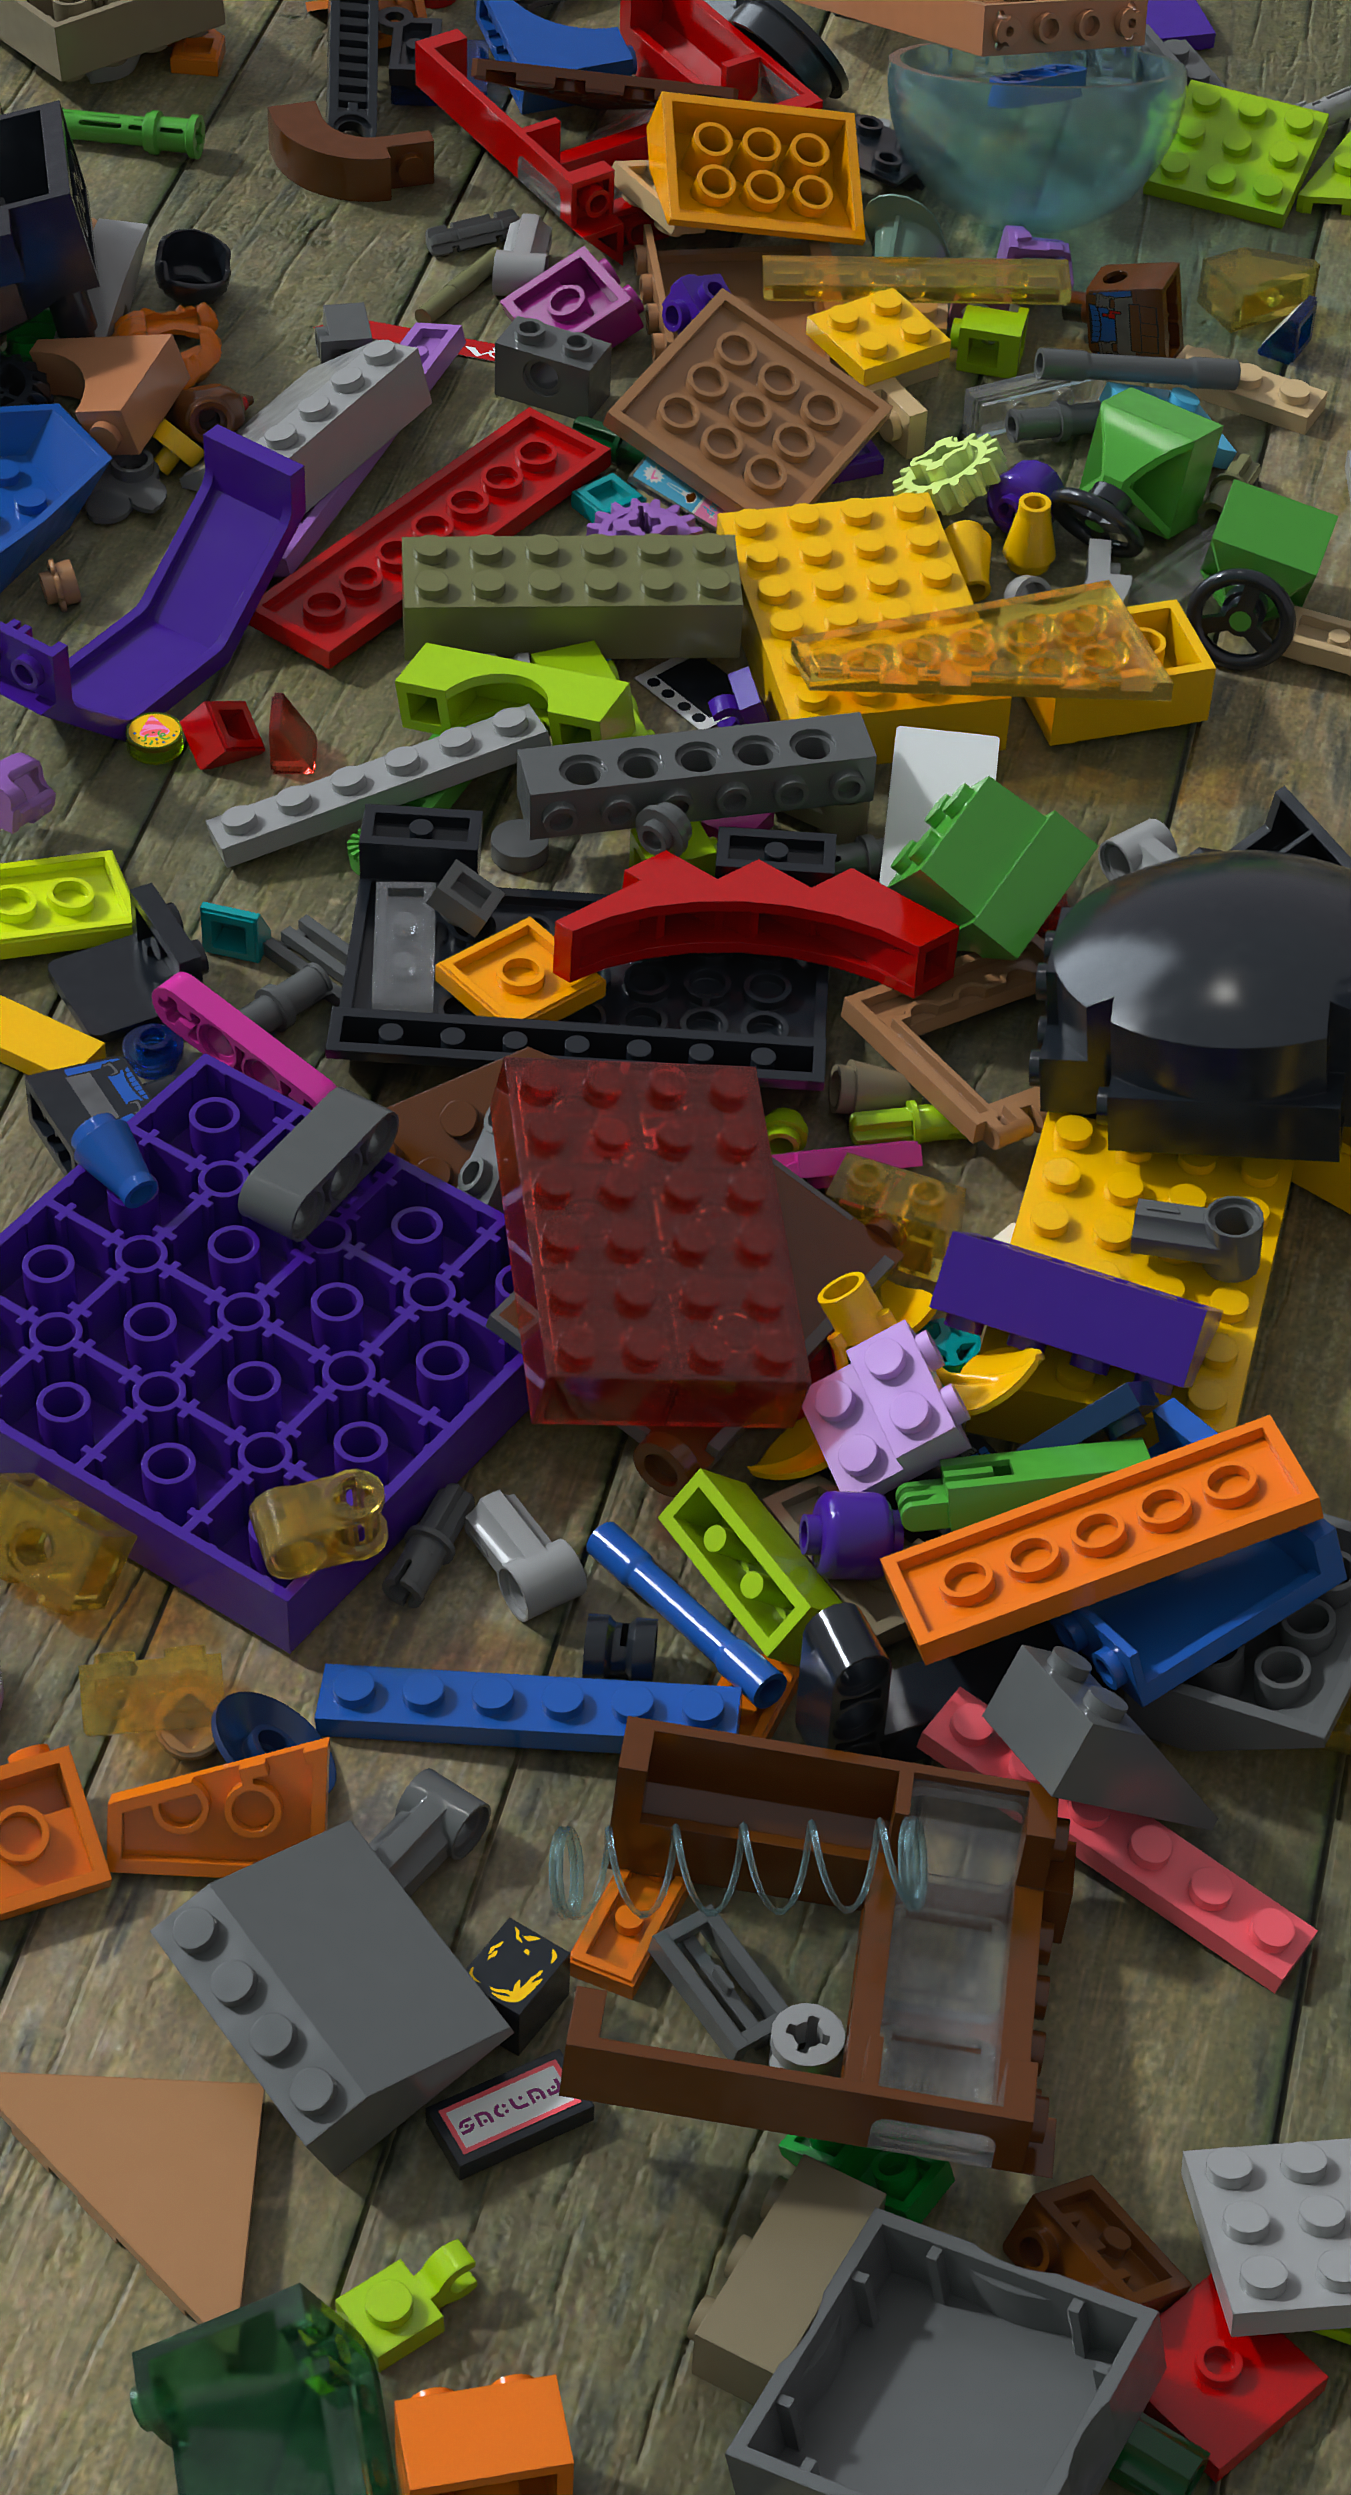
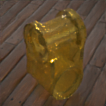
M361 1469L344 1470L332 1476L293 1486L275 1487L255 1498L249 1508V1517L269 1574L279 1579L301 1578L311 1574L313 1571L351 1561L369 1559L377 1555L385 1547L388 1540L387 1521L380 1513L385 1503L384 1486L377 1476ZM347 1489H352L353 1506L347 1503ZM360 1524L364 1527L365 1539L363 1541H359L357 1525Z

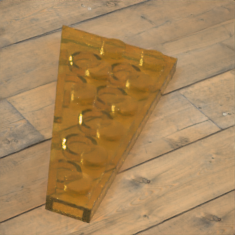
M1109 580L792 637L791 657L810 691L1171 701L1174 685Z

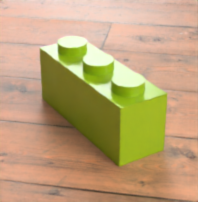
M700 1468L658 1516V1519L766 1657L800 1666L802 1638L806 1625L820 1611L834 1604L842 1603V1601L817 1573V1570L809 1560L802 1555L800 1549L746 1483Z

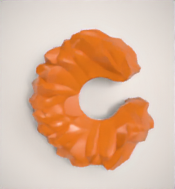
M205 302L196 305V307H183L179 305L175 310L164 313L155 312L148 308L132 311L118 319L115 323L114 333L111 335L172 334L199 339L200 345L180 352L190 375V379L183 390L193 387L196 383L203 382L219 362L222 354L221 339L215 333L219 326L217 315Z

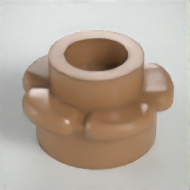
M52 558L48 559V571L38 573L47 605L59 603L61 611L67 612L68 605L81 602V594L72 564L69 559L56 563L53 562Z

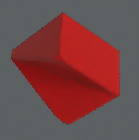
M204 701L179 722L200 770L214 769L261 755L266 751L245 701Z

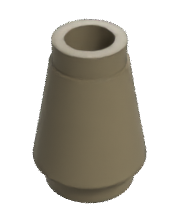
M850 1059L846 1065L836 1064L832 1068L828 1086L829 1108L833 1114H843L847 1121H849L850 1115L854 1112L903 1108L906 1101L915 1100L917 1105L922 1103L923 1095L898 1071Z

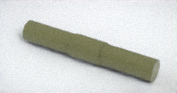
M497 247L491 248L466 270H463L449 281L443 289L415 311L416 321L418 323H434L454 305L460 303L472 293L483 281L493 274L495 253L497 249H501Z

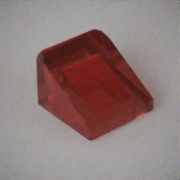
M275 693L271 700L269 723L271 770H273V774H313L316 769L318 743L316 734L285 694Z

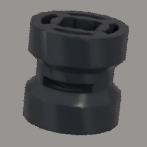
M589 1613L584 1643L582 1678L609 1679L612 1677L622 1678L626 1681L653 1682L658 1619L637 1617L631 1623L616 1622L610 1614Z

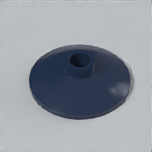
M236 1692L226 1696L215 1708L211 1719V1730L215 1744L227 1763L323 1739L316 1729L298 1712L272 1697L255 1692ZM331 1751L328 1794L335 1786L337 1775Z

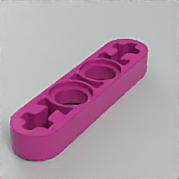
M178 972L153 990L152 1003L162 1022L202 1054L206 1053L310 1110L337 1087L330 1079L194 976L186 972Z

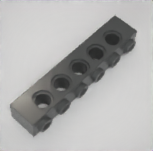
M861 712L518 749L517 797L530 840L636 828L635 822L638 813L649 805H658L662 802L672 803L679 807L686 814L690 822L873 801L877 755Z

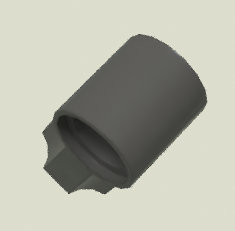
M1226 1196L1216 1199L1209 1204L1208 1208L1138 1198L1131 1237V1253L1202 1263L1206 1273L1216 1280L1226 1283L1246 1281L1253 1277L1260 1267L1264 1225L1263 1212L1255 1202L1240 1196Z
M428 1768L414 1777L406 1787L397 1805L395 1817L369 1845L409 1897H411L448 1856L459 1860L473 1850L486 1831L490 1821L491 1808L489 1804L435 1770Z

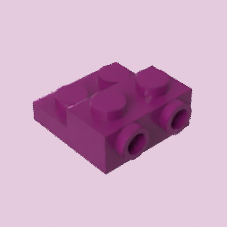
M585 246L500 301L506 316L512 322L517 316L538 319L544 324L571 332L585 333L592 338L612 343V348L644 328L639 314L645 311L637 293L629 284L622 288L620 286V279L608 260L603 258L597 261Z

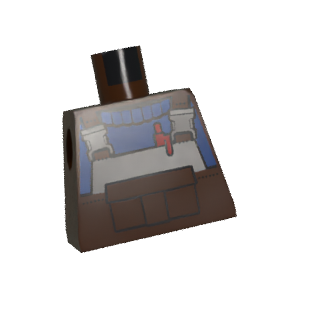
M1158 262L1105 265L1100 268L1087 287L1086 292L1073 290L1066 292L1062 304L1063 320L1087 324L1089 350L1092 353L1176 358L1184 348L1180 263Z

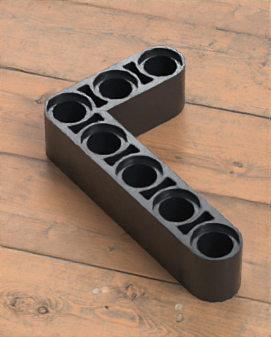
M854 1603L834 1604L812 1617L803 1632L795 1716L796 1728L808 1746L912 1763L930 1757L916 1747L920 1736L960 1686L988 1705L1021 1645L1051 1652L1055 1646H1065L1059 1639L1054 1627L1048 1621L926 1666L922 1660L892 1670L890 1658L861 1609ZM1081 1651L1078 1652L1091 1664L1092 1670L1090 1674L1103 1688L1114 1692L1115 1690L1109 1688L1101 1679L1093 1662Z

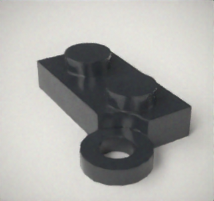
M402 7L381 9L378 15V30L384 34L393 35L389 62V86H403L407 89L418 90L420 88L416 85L415 41L441 34L442 19L414 18L412 12Z

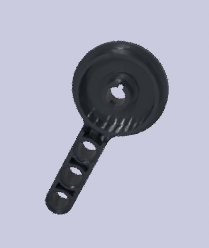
M704 0L821 98L823 102L827 97L839 99L848 90L849 81L847 75L834 53L821 37L782 1ZM772 75L767 76L766 85L782 99L787 100L796 97Z

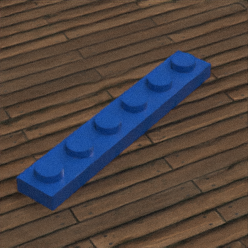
M325 1663L315 1714L316 1731L321 1736L621 1754L628 1716L739 1734L742 1712V1687Z

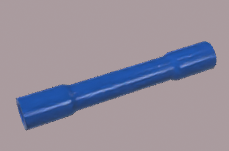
M606 1522L593 1531L587 1542V1552L622 1585L633 1589L710 1659L716 1665L718 1672L734 1687H742V1694L759 1709H764L780 1699L787 1686L786 1677L747 1641L738 1639L657 1566L653 1557L614 1522Z

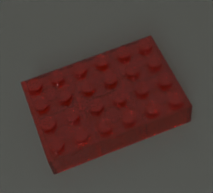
M504 1057L491 1100L490 1111L531 1423L793 1428L811 1386L812 1379L756 1067Z

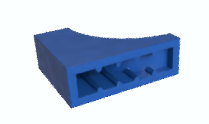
M477 0L475 19L495 60L632 76L637 72V58L634 48L631 45H626L618 27L591 29L566 26L541 18L524 9L514 0ZM509 88L521 115L574 106V104Z

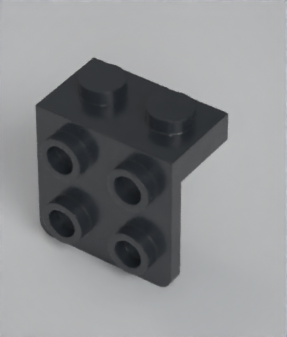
M153 883L130 889L132 935L55 959L48 964L50 981L83 1033L104 1043L163 1024L153 1006L152 993L154 989L174 974L186 972L203 983V975L209 972L208 959L202 944L197 939H189L184 931L183 922L177 907L172 902L166 904Z

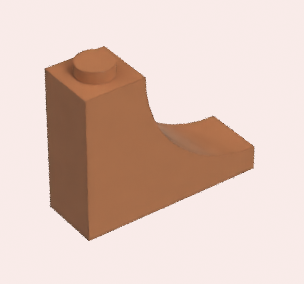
M172 334L38 339L29 351L33 362H36L38 371L46 373L51 394L81 399L75 411L80 425L109 455H140L190 379Z

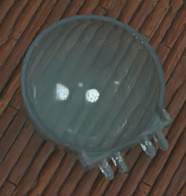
M931 42L897 49L889 55L887 97L896 137L906 160L925 187L942 203L961 216L1003 232L1005 225L1023 226L1031 235L1054 234L1082 227L1112 213L1131 199L1151 178L1172 146L1180 126L1187 92V69L1183 63L1170 57L1143 51V46L981 57ZM1049 64H1071L1087 68L1086 86H1029L989 82V78L992 76Z

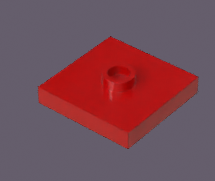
M1210 2274L1160 2315L1167 2368L1143 2412L1211 2453L1204 2472L1217 2483L1324 2392L1329 2376L1283 2333L1231 2337L1212 2274Z

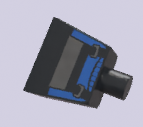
M119 1056L32 1074L25 1077L29 1122L64 1176H66L78 1165L74 1160L75 1150L71 1145V1139L82 1123L101 1113H110L116 1119L127 1122L176 1078L170 1074L142 1084L126 1058Z

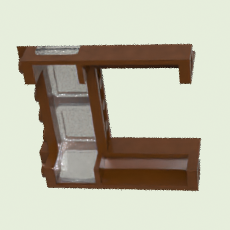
M628 1716L618 1765L605 1869L617 1871L619 1869L631 1870L630 1873L672 1880L675 1876L687 1877L686 1880H690V1883L861 1911L841 2076L838 2078L601 2038L607 1991L577 1986L565 2046L559 2096L1053 2179L1057 2119L1048 2117L1049 2097L1041 2096L1042 2090L1037 2088V2077L1040 2076L1044 2058L1046 2032L1033 2030L1034 2019L1043 2021L1045 2018L1050 1988V1976L1037 1974L1038 1964L1048 1966L1052 1943H1062L1073 1896L1077 1842L1068 1841L1070 1819L1057 1817L1059 1798L1052 1797L1038 1783Z

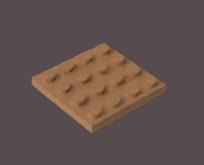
M722 288L610 408L606 414L603 426L728 513L738 512L743 509L758 510L787 507L799 503L814 504L888 420L893 406Z

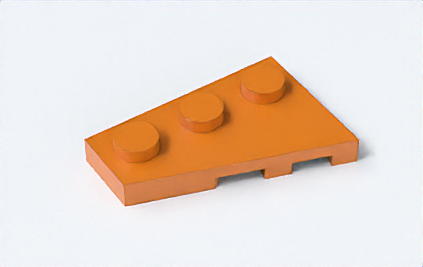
M330 1737L111 1794L107 1813V1865L109 1871L112 1873L223 1878L327 1831Z

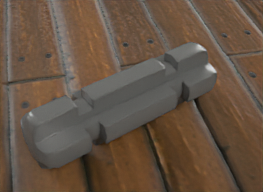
M507 209L494 212V218H490L489 214L452 222L450 223L451 228L448 229L446 224L430 227L425 232L426 246L433 257H440L452 254L454 252L453 248H457V252L494 244L497 242L496 238L498 237L503 242L506 241L510 223L516 222L520 217L517 216L515 210Z

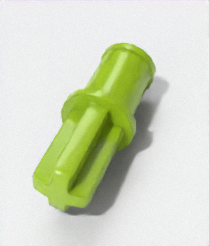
M915 1100L906 1101L903 1108L854 1112L849 1118V1134L851 1142L855 1146L895 1141H918V1144L937 1140L967 1139L932 1104L917 1105Z

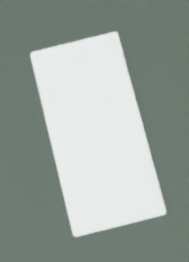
M898 726L896 728L879 883L885 886L890 884L897 874L891 868L893 861L912 839L918 842L930 829L931 826L924 822V820L943 795L947 793L949 796H952L963 783L971 787L988 776L996 780L999 737Z

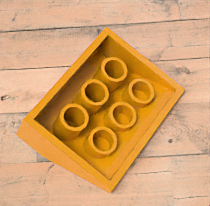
M661 92L647 125L649 170L668 225L863 246L866 237L855 113Z

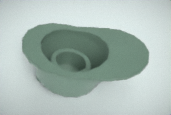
M898 194L879 195L868 202L863 216L864 225L872 245L871 266L874 277L884 286L896 289L903 297H914L916 293L929 289L937 275L948 271L952 264L951 253L947 248L940 224L934 214L922 203L908 196Z

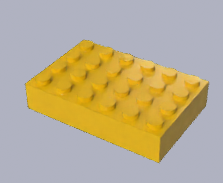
M929 492L916 494L902 493L897 496L867 499L850 498L845 501L817 504L799 503L787 507L758 510L743 509L738 512L717 514L716 534L735 535L743 598L741 643L771 722L861 712L877 755L876 764L893 763L896 728L898 726L997 736L1000 739L999 751L1006 750L1012 697Z
M1047 1112L1010 1244L1223 1310L1219 1326L1192 1387L1182 1388L1174 1385L1171 1396L1154 1392L1161 1405L1174 1397L1217 1433H1221L1238 1425L1285 1215L1295 1160L1108 1150V1125H1097L1096 1119L1079 1115ZM1226 1196H1240L1255 1202L1263 1212L1264 1225L1260 1267L1257 1273L1246 1281L1226 1283L1216 1280L1208 1275L1202 1263L1131 1253V1237L1138 1198L1208 1208L1209 1204L1216 1199ZM987 1326L979 1354L996 1348L1010 1347L1006 1344L1009 1332ZM1047 1345L1044 1354L1045 1359L1038 1365L1025 1384L998 1406L987 1412L970 1416L971 1419L966 1422V1432L1026 1444L1124 1383L1133 1382L1136 1373L1110 1365L1107 1376L1086 1371L1069 1364L1072 1352ZM1152 1412L1144 1417L1147 1425L1126 1439L1142 1437L1147 1449L1160 1442Z

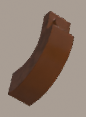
M316 101L267 107L269 151L279 170L289 180L306 190L340 200L381 202L392 200L391 189L434 183V139L429 130L381 137H359L342 133L329 126L323 119Z

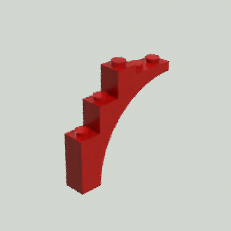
M665 850L625 869L621 890L555 921L552 973L571 983L606 968L647 958L688 953H749L788 957L832 966L875 980L914 999L954 977L960 926L853 868L811 888L760 859L717 879Z

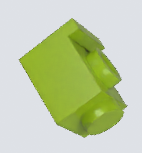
M967 304L963 319L955 317L951 328V349H958L956 370L1016 380L1025 352L1029 308L1019 307L1018 312Z

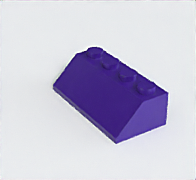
M952 1231L929 1306L930 1308L947 1313L943 1324L979 1336L982 1335L985 1325L1009 1332L1006 1342L1009 1346L1024 1350L1026 1347L1041 1350L1045 1354L1047 1345L1072 1352L1069 1362L1072 1366L1104 1376L1108 1375L1110 1365L1136 1373L1133 1382L1148 1381L1154 1392L1171 1396L1174 1385L1182 1388L1192 1387L1223 1314V1310L977 1233Z

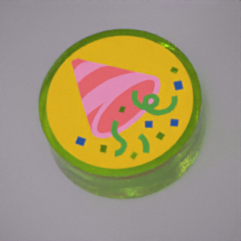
M161 712L144 713L135 717L126 727L128 753L135 760L151 765L164 764L174 760L181 754L184 748L183 730L179 723L180 721L172 715Z

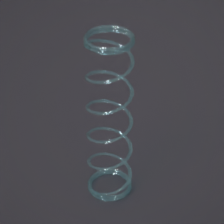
M906 1816L902 1820L898 1840V1877L885 1822L879 1817L875 1821L870 1859L862 1890L852 1906H844L840 1903L832 1888L822 1856L816 1822L810 1819L807 1823L803 1856L794 1892L784 1908H776L766 1896L759 1879L748 1825L743 1821L739 1825L735 1861L727 1892L719 1907L708 1910L702 1905L691 1882L682 1845L680 1826L675 1823L672 1826L668 1864L660 1894L649 1911H639L630 1900L622 1881L614 1846L613 1830L608 1825L605 1828L602 1863L594 1894L587 1908L579 1913L584 1890L582 1847L579 1836L572 1826H559L552 1837L550 1846V1894L554 1911L561 1920H582L594 1908L601 1894L610 1858L617 1887L627 1907L640 1919L649 1918L661 1906L667 1894L677 1852L683 1880L696 1907L707 1917H715L727 1906L734 1892L741 1867L743 1850L745 1849L749 1870L758 1895L764 1905L775 1915H784L795 1904L801 1892L808 1867L811 1844H813L819 1872L833 1904L844 1914L853 1913L862 1904L869 1890L881 1837L888 1869L898 1895L909 1912L914 1910L920 1912L924 1907L927 1894L928 1864L926 1838L922 1822L917 1816L912 1818ZM565 1842L568 1848L570 1863L568 1904L565 1899L563 1883Z

